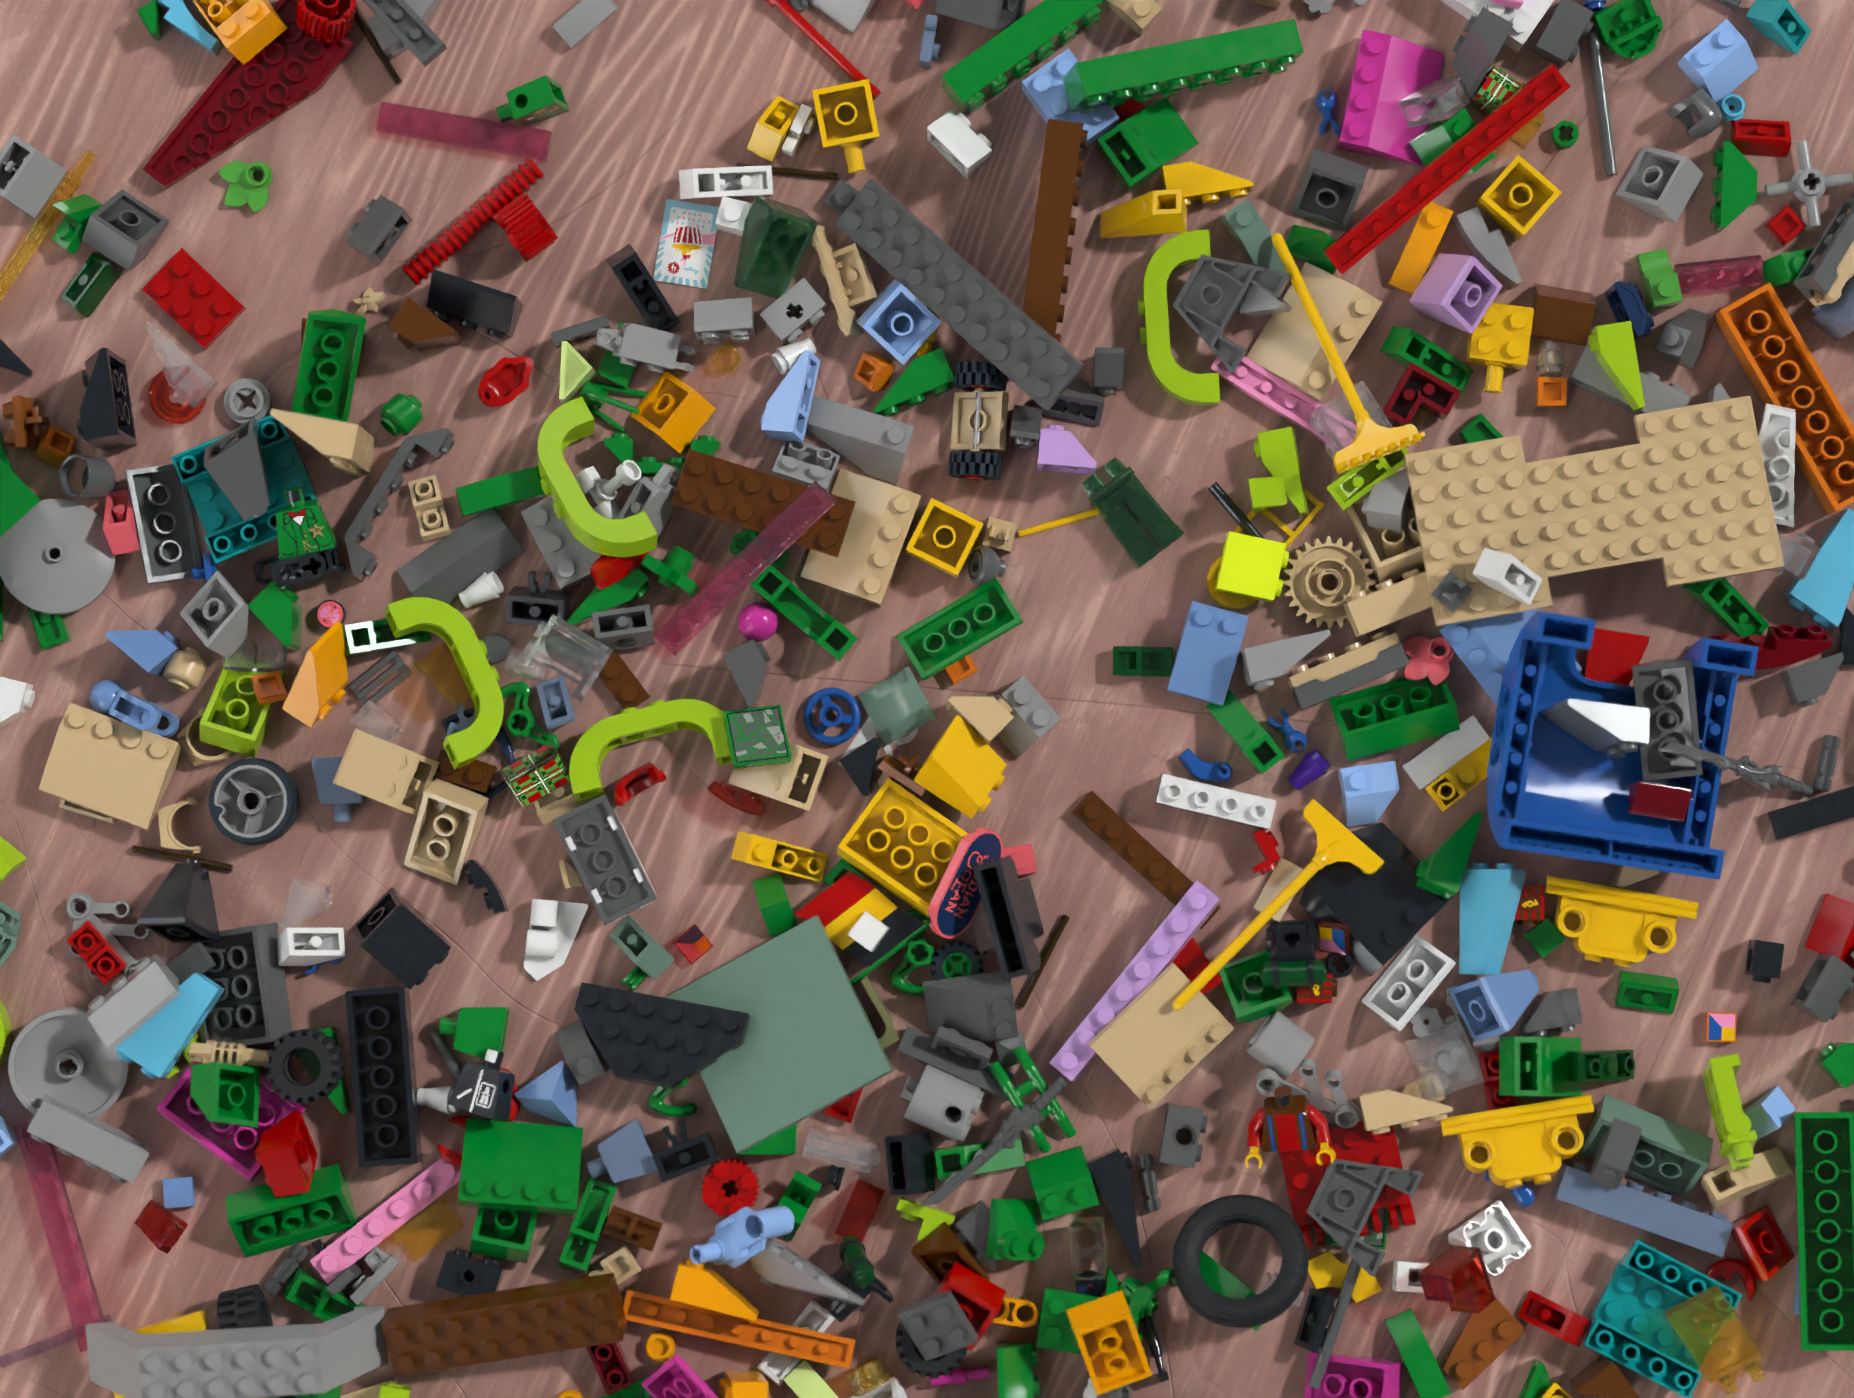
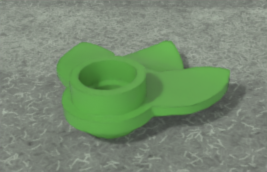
M233 161L221 168L219 175L231 183L225 196V204L227 206L241 207L248 203L255 213L266 206L269 200L268 187L273 180V172L267 164L257 161L248 165L242 161ZM257 172H262L264 174V177L261 181L254 180V176Z

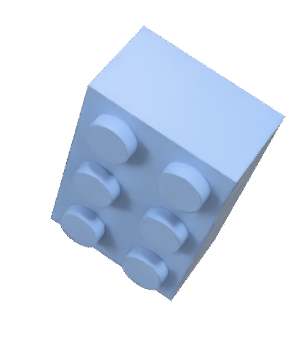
M1068 48L1024 79L1021 83V90L1046 124L1048 119L1083 123L1082 130H1088L1087 147L1117 126L1119 116L1113 108L1108 107V104L1098 106L1097 110L1090 113L1082 114L1081 110L1071 112L1063 77L1078 60Z

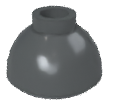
M982 544L978 545L973 550L968 564V574L971 582L975 585H982L993 581L996 577L1003 576L1005 561L999 559L998 554L990 547Z

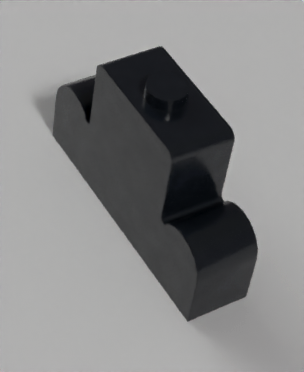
M1010 856L982 862L973 866L1003 979L1016 978L1039 970L1041 960L1034 939L1044 935V929L1030 879L1017 881L1016 867Z

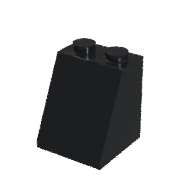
M393 887L351 928L360 946L410 990L415 984L420 985L427 978L428 971L435 964L442 963L451 949L447 940Z

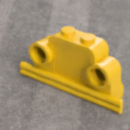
M1549 875L1545 893L1559 895L1554 919L1556 929L1561 934L1574 938V948L1578 952L1585 954L1584 960L1602 963L1603 957L1614 959L1613 965L1628 968L1631 967V962L1643 961L1647 956L1648 950L1655 953L1670 951L1677 939L1675 931L1677 917L1696 920L1699 902Z
M1591 1094L1452 1116L1440 1120L1443 1136L1457 1134L1463 1163L1469 1171L1483 1173L1488 1170L1489 1178L1494 1184L1499 1186L1505 1185V1189H1515L1522 1187V1182L1534 1181V1184L1539 1185L1552 1181V1177L1557 1174L1562 1164V1159L1572 1158L1583 1146L1584 1136L1578 1126L1576 1115L1593 1113L1594 1107Z

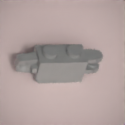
M625 323L618 327V329L598 328L595 345L613 352L612 356L620 357L619 363L634 367L637 366V362L647 364V370L664 374L665 369H677L693 373L694 366L685 362H676L678 351L691 356L697 355L698 351L697 348L680 344L681 335L634 323Z
M664 464L653 479L643 477L638 480L617 519L628 518L645 511L658 534V538L675 506L671 505L681 471L673 465Z

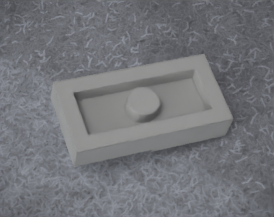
M375 1247L364 1259L374 1273L368 1278L365 1275L360 1277L351 1287L355 1292L349 1298L357 1305L362 1303L401 1263L402 1259L396 1253L391 1256L380 1247Z

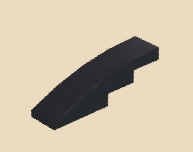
M1854 785L1769 811L1768 815L1776 840L1854 817Z

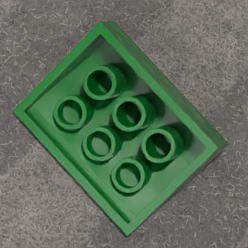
M466 1118L458 1206L576 1215L583 1128Z

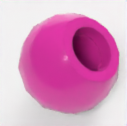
M755 602L748 604L742 609L737 623L743 637L749 641L754 639L758 643L766 641L774 635L777 630L778 619L772 607L766 603Z

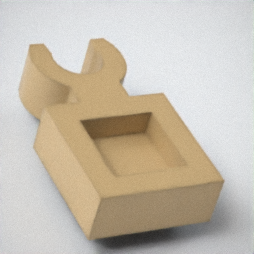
M626 1245L600 1262L604 1270L596 1269L588 1275L595 1276L615 1273L617 1285L640 1272L641 1268Z

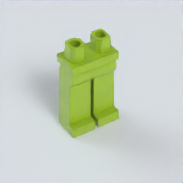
M1739 1054L1709 1058L1702 1074L1716 1133L1721 1145L1719 1149L1720 1157H1728L1731 1171L1748 1169L1750 1167L1749 1161L1755 1158L1753 1147L1758 1139L1756 1131H1750L1751 1121L1743 1112L1735 1079L1741 1066Z

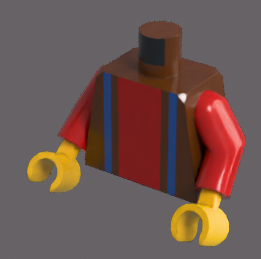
M1288 1086L1277 1087L1274 1090V1097L1265 1098L1264 1107L1257 1109L1248 1124L1247 1147H1250V1152L1245 1157L1246 1168L1248 1169V1160L1251 1157H1256L1259 1160L1258 1170L1262 1167V1157L1258 1153L1259 1148H1262V1153L1318 1149V1144H1320L1321 1149L1316 1156L1318 1164L1320 1166L1323 1165L1322 1153H1328L1331 1157V1163H1333L1336 1153L1328 1145L1331 1139L1326 1117L1314 1105H1309L1306 1096L1292 1095V1090Z

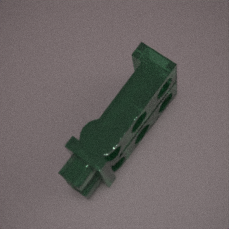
M1115 457L1103 466V469L1112 479L1103 486L1096 475L1093 474L1082 482V486L1089 496L1087 499L1088 503L1092 507L1094 506L1138 570L1157 556L1160 551L1162 552L1182 537L1184 532L1171 520L1145 489L1143 484L1134 475L1135 472L1130 466L1126 468ZM1126 507L1130 510V512H1131V513L1133 514V516L1137 519V521L1140 523V525L1143 527V529L1147 532V534L1150 536V538L1153 540L1154 543H1152V541H1151V540L1149 539V537L1145 534V532L1142 530V528L1139 526V524L1135 521V519L1132 517V515L1129 513V511L1126 509Z

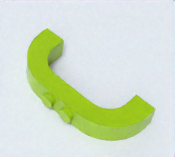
M1209 229L1193 230L1176 235L1166 241L1155 252L1147 266L1142 284V299H1137L1138 316H1143L1144 327L1139 328L1140 345H1145L1146 359L1153 378L1167 394L1186 404L1215 406L1220 403L1219 373L1196 374L1184 370L1174 360L1170 347L1167 281L1176 269L1184 265L1196 264L1201 255L1211 257Z
M582 396L564 403L548 416L541 427L538 437V469L542 478L540 483L545 495H551L554 501L553 508L555 514L559 519H564L572 535L581 544L594 552L612 557H632L656 549L658 534L645 511L624 519H609L599 515L591 508L564 459L563 453L573 442L594 434V418Z
M412 597L388 604L384 615L395 639L412 632L427 631L438 635L448 645L474 702L475 719L470 727L447 736L442 744L454 770L472 763L489 748L500 730L504 715L503 696L498 684L500 681L496 668L490 666L486 658L488 652L485 643L482 640H478L468 620L457 609L445 602L427 597Z
M677 699L668 702L657 700L651 702L648 707L623 709L620 712L621 714L600 720L582 735L571 756L569 775L576 802L600 797L605 794L601 780V766L609 752L625 744L681 730H693L704 735L713 746L718 766L730 764L732 761L722 717L723 711L712 704L695 699Z

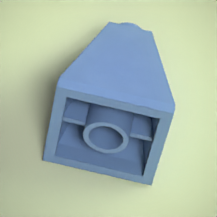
M1528 969L1482 977L1455 986L1448 991L1474 1042L1511 1030L1539 992L1537 977Z

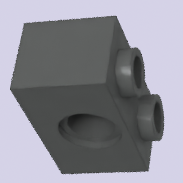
M649 604L592 612L597 653L655 645Z
M1167 1103L1158 1155L1159 1162L1194 1168L1195 1162L1201 1161L1203 1145L1198 1144L1200 1133H1205L1208 1119V1116L1203 1115L1204 1110L1202 1108ZM1181 1128H1188L1191 1131V1139L1185 1144H1180L1176 1141V1132Z

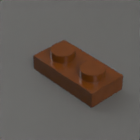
M613 651L592 667L623 709L637 708L650 698V695L617 651Z
M440 750L437 762L440 763L433 778H439L454 785L488 795L497 770L495 765L475 760L454 770L446 751Z

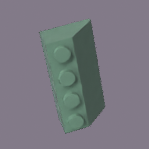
M1605 1094L1593 1112L1584 1135L1583 1146L1578 1155L1593 1161L1594 1153L1614 1118L1643 1128L1626 1175L1686 1199L1710 1164L1714 1139Z

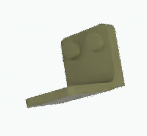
M867 975L861 979V982L886 1025L885 1033L878 1038L884 1050L898 1041L900 1037L894 1029V1022Z

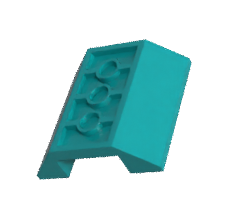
M272 415L257 420L270 483L268 510L258 518L250 517L244 521L203 465L206 447L227 434L171 457L180 481L183 485L187 486L207 536L204 538L215 564L278 538L276 511L277 508L287 505L284 493L286 489L301 487L305 501L318 499L288 428Z
M1636 1239L1617 1263L1591 1314L1590 1320L1592 1322L1583 1344L1685 1398H1690L1703 1374L1698 1369L1724 1318L1727 1320L1731 1319L1742 1294Z

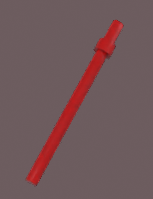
M765 0L772 8H778L854 82L867 79L803 16L795 11L786 0ZM869 81L874 101L881 94V91Z

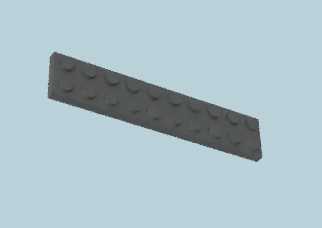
M874 179L867 181L835 223L1044 410H1049L1084 367L1080 360Z

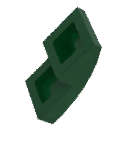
M1113 646L1114 676H1171L1173 668L1172 647Z

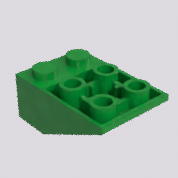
M1165 97L1121 122L1098 138L1095 147L1129 193L1160 172L1162 166L1170 165L1197 146L1199 142Z
M1499 1036V1095L1581 1096V1083L1571 1081L1570 1051H1581V1038Z

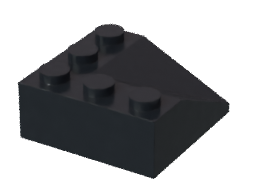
M100 348L85 361L86 370H82V379L87 390L79 410L80 419H77L78 434L80 437L83 436V440L101 450L136 446L137 440L126 361L108 348Z

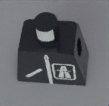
M488 1048L483 1063L468 1061L453 1089L448 1104L492 1120L508 1122L515 1076L513 1073L500 1069L505 1053Z

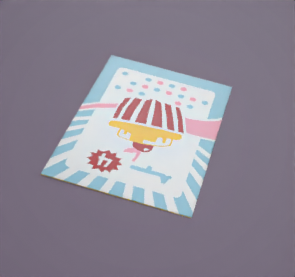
M671 199L666 200L653 277L654 281L707 289L717 231L715 221L719 207Z

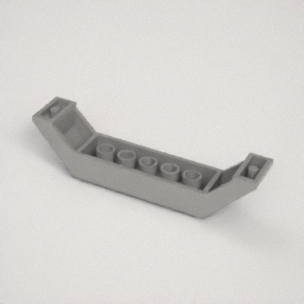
M384 1305L354 1307V1310L318 1324L140 1334L117 1326L116 1322L86 1324L85 1328L90 1381L127 1398H254L325 1393L388 1363L387 1346L381 1328V1322L385 1316Z

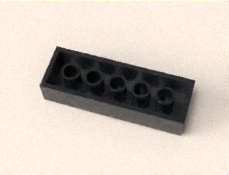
M399 986L346 991L359 1168L418 1163L422 1161L419 1108L417 1105V1083L409 988Z

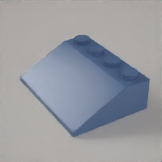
M1538 610L1450 624L1440 630L1441 634L1496 706L1498 705L1501 683L1512 647L1523 626ZM1575 659L1576 668L1578 671H1581L1583 668Z

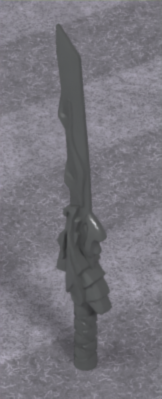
M1670 742L1660 749V751L1668 754L1683 756L1697 764L1702 761L1713 764L1723 771L1727 769L1733 770L1736 776L1741 775L1749 784H1755L1766 792L1770 790V787L1777 788L1779 785L1807 797L1813 793V786L1782 775V766L1773 764L1761 768L1758 767L1755 761H1751L1747 755L1736 760L1675 742Z
M1059 1076L1031 1106L1029 1103L1021 1109L1015 1106L1007 1120H1003L997 1135L992 1136V1142L985 1149L980 1148L974 1155L973 1160L960 1171H953L946 1182L920 1204H939L1002 1148H1014V1141L1020 1138V1131L1025 1127L1031 1128L1036 1126L1040 1121L1045 1120L1046 1117L1039 1113L1068 1083Z

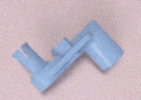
M777 1206L753 1211L749 1207H743L715 1226V1235L708 1240L707 1244L692 1247L690 1249V1259L697 1265L711 1261L715 1265L727 1264L732 1268H738L764 1251L767 1239L789 1234L794 1228L795 1220L793 1213L786 1206Z

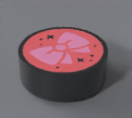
M326 600L318 606L316 619L322 627L330 629L337 621L343 625L346 620V610L341 603L335 600Z

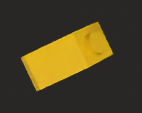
M777 95L757 121L747 149L756 153L759 157L773 162L781 151L800 106Z

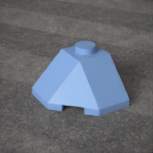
M1395 761L1337 770L1347 827L1376 823L1400 790Z

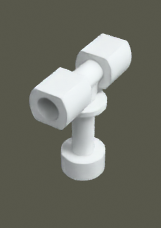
M625 460L616 468V476L609 481L601 479L594 466L579 472L575 479L584 495L590 493L597 504L593 509L596 513L605 518L617 519L621 511L614 501L617 495L616 490L623 484L627 486L633 485L641 478V470L634 461Z

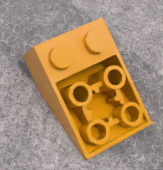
M192 0L226 49L243 65L288 28L267 0Z

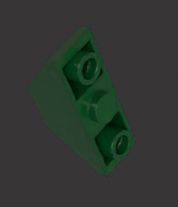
M1633 1049L1570 1051L1571 1081L1584 1083L1634 1079L1635 1061Z

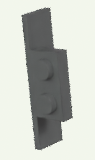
M907 1026L897 1048V1053L921 1064L935 1067L979 1087L981 1091L1003 1100L1005 1093L989 1069L991 1063L988 1061L993 1049L987 1047L982 1041L971 1040L960 1035L957 1030L939 1026L933 1038ZM1004 1069L1005 1073L1011 1081L1014 1073H1011Z

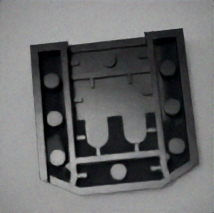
M1383 822L1352 831L1358 839L1384 861L1381 869L1369 875L1349 862L1337 861L1318 870L1305 884L1299 900V904L1321 927L1344 931L1345 951L1369 976H1372L1383 967L1452 898L1447 899L1416 886L1419 878L1416 876V870L1421 861Z

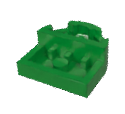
M1618 0L1592 15L1604 45L1611 52L1625 58L1638 59L1651 53L1657 46L1656 41L1659 33L1663 30L1661 16L1656 15L1650 0Z

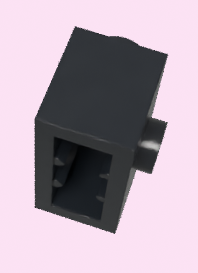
M930 1132L885 1136L890 1195H913L935 1191Z
M456 1247L455 1251L449 1250L446 1252L436 1287L464 1296L498 1291L506 1267L500 1266V1261L487 1256H483L482 1260L471 1257L472 1252Z

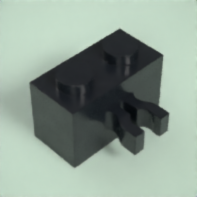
M530 571L528 573L530 588L514 586L507 594L506 623L543 627L548 623L547 627L564 628L567 624L566 621L570 618L571 592L549 590L548 586L552 581V573L546 572L544 575V583L539 589V583L535 579L536 571Z
M683 1119L678 1121L681 1128L679 1135L682 1140L679 1143L676 1135L671 1133L669 1125L663 1127L664 1134L671 1140L672 1146L655 1152L652 1155L662 1182L719 1160L709 1132L688 1139L686 1136L687 1126Z

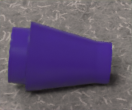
M1314 749L1311 753H1306L1287 779L1300 791L1304 786L1327 774L1326 770L1331 765L1317 749Z

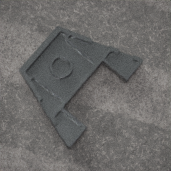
M1201 255L1172 306L1205 341L1210 350L1224 363L1225 367L1230 372L1235 373L1248 350L1224 337L1222 334L1251 283L1273 296L1279 297L1291 274Z
M1338 1159L1331 1163L1330 1160L1306 1212L1369 1275L1374 1277L1385 1256V1252L1359 1240V1235L1384 1184L1413 1197L1424 1173Z

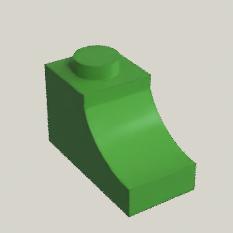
M1666 248L1638 254L1636 259L1648 311L1675 307L1681 303L1683 298L1678 275L1670 264Z

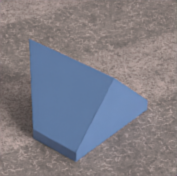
M563 1060L514 1093L516 1098L529 1112L571 1127H577V1080Z

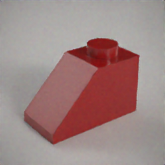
M1529 1290L1517 1317L1580 1347L1592 1320Z

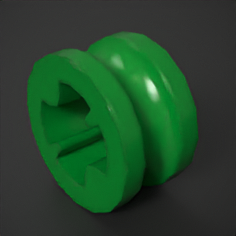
M1567 120L1559 122L1554 127L1552 133L1555 145L1564 149L1572 147L1579 136L1576 124ZM1564 128L1566 131L1569 128L1572 131L1570 135L1572 140L1567 141L1566 138L1564 141L1560 140L1561 132L1559 129Z
M636 966L622 980L621 984L628 985V991L633 992L647 978L648 974L642 972L641 968Z

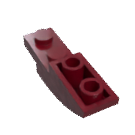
M1787 624L1780 625L1779 627L1768 626L1767 636L1751 634L1749 636H1735L1733 634L1710 635V639L1759 647L1755 670L1777 668L1800 662L1820 654L1833 645V640L1826 629L1818 625H1809L1808 627H1794Z
M585 1274V1275H583V1276H581V1277H578V1278L589 1277V1275H588V1274ZM620 1342L586 1347L607 1395L635 1384Z

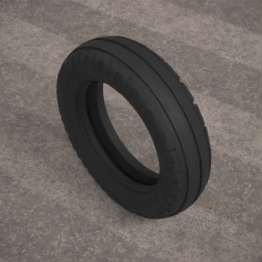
M1244 1194L1229 1195L1215 1199L1194 1212L1182 1227L1173 1252L1175 1280L1186 1302L1207 1320L1233 1328L1259 1326L1283 1314L1301 1293L1306 1281L1309 1264L1306 1241L1295 1220L1277 1204L1258 1196ZM1239 1223L1256 1225L1266 1230L1275 1238L1282 1252L1281 1268L1275 1281L1262 1293L1244 1299L1225 1297L1212 1290L1202 1278L1199 1265L1202 1249L1208 1239L1218 1230Z

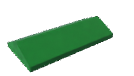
M337 309L308 312L291 412L348 422L366 324L365 317Z
M995 578L993 581L978 587L901 632L896 637L918 674L925 681L1024 622Z

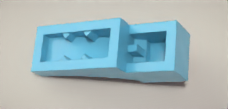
M157 0L161 6L168 10L164 19L169 25L216 56L218 55L223 45L195 20L187 6L186 0Z

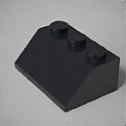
M435 269L433 270L427 301V308L430 312H433V315L445 322H449L450 318L461 321L460 326L469 330L476 331L477 327L488 330L487 335L503 340L504 336L513 337L523 307L517 296Z

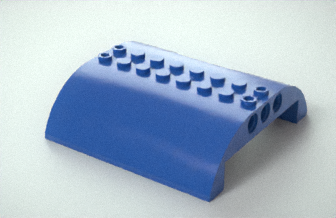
M1537 611L1523 626L1510 652L1501 683L1489 753L1487 808L1491 830L1498 846L1514 850L1720 880L1725 851L1710 847L1722 770L1713 764L1702 762L1703 775L1643 781L1640 748L1636 752L1626 753L1625 757H1608L1607 752L1595 751L1543 717L1544 709L1565 699L1636 707L1634 687L1594 681L1583 677L1576 668L1575 656L1577 648L1591 650L1596 620ZM1701 638L1693 644L1682 658L1692 659L1701 750L1725 756L1738 674L1754 676L1759 647ZM1636 782H1647L1692 790L1684 822L1628 814L1630 785Z

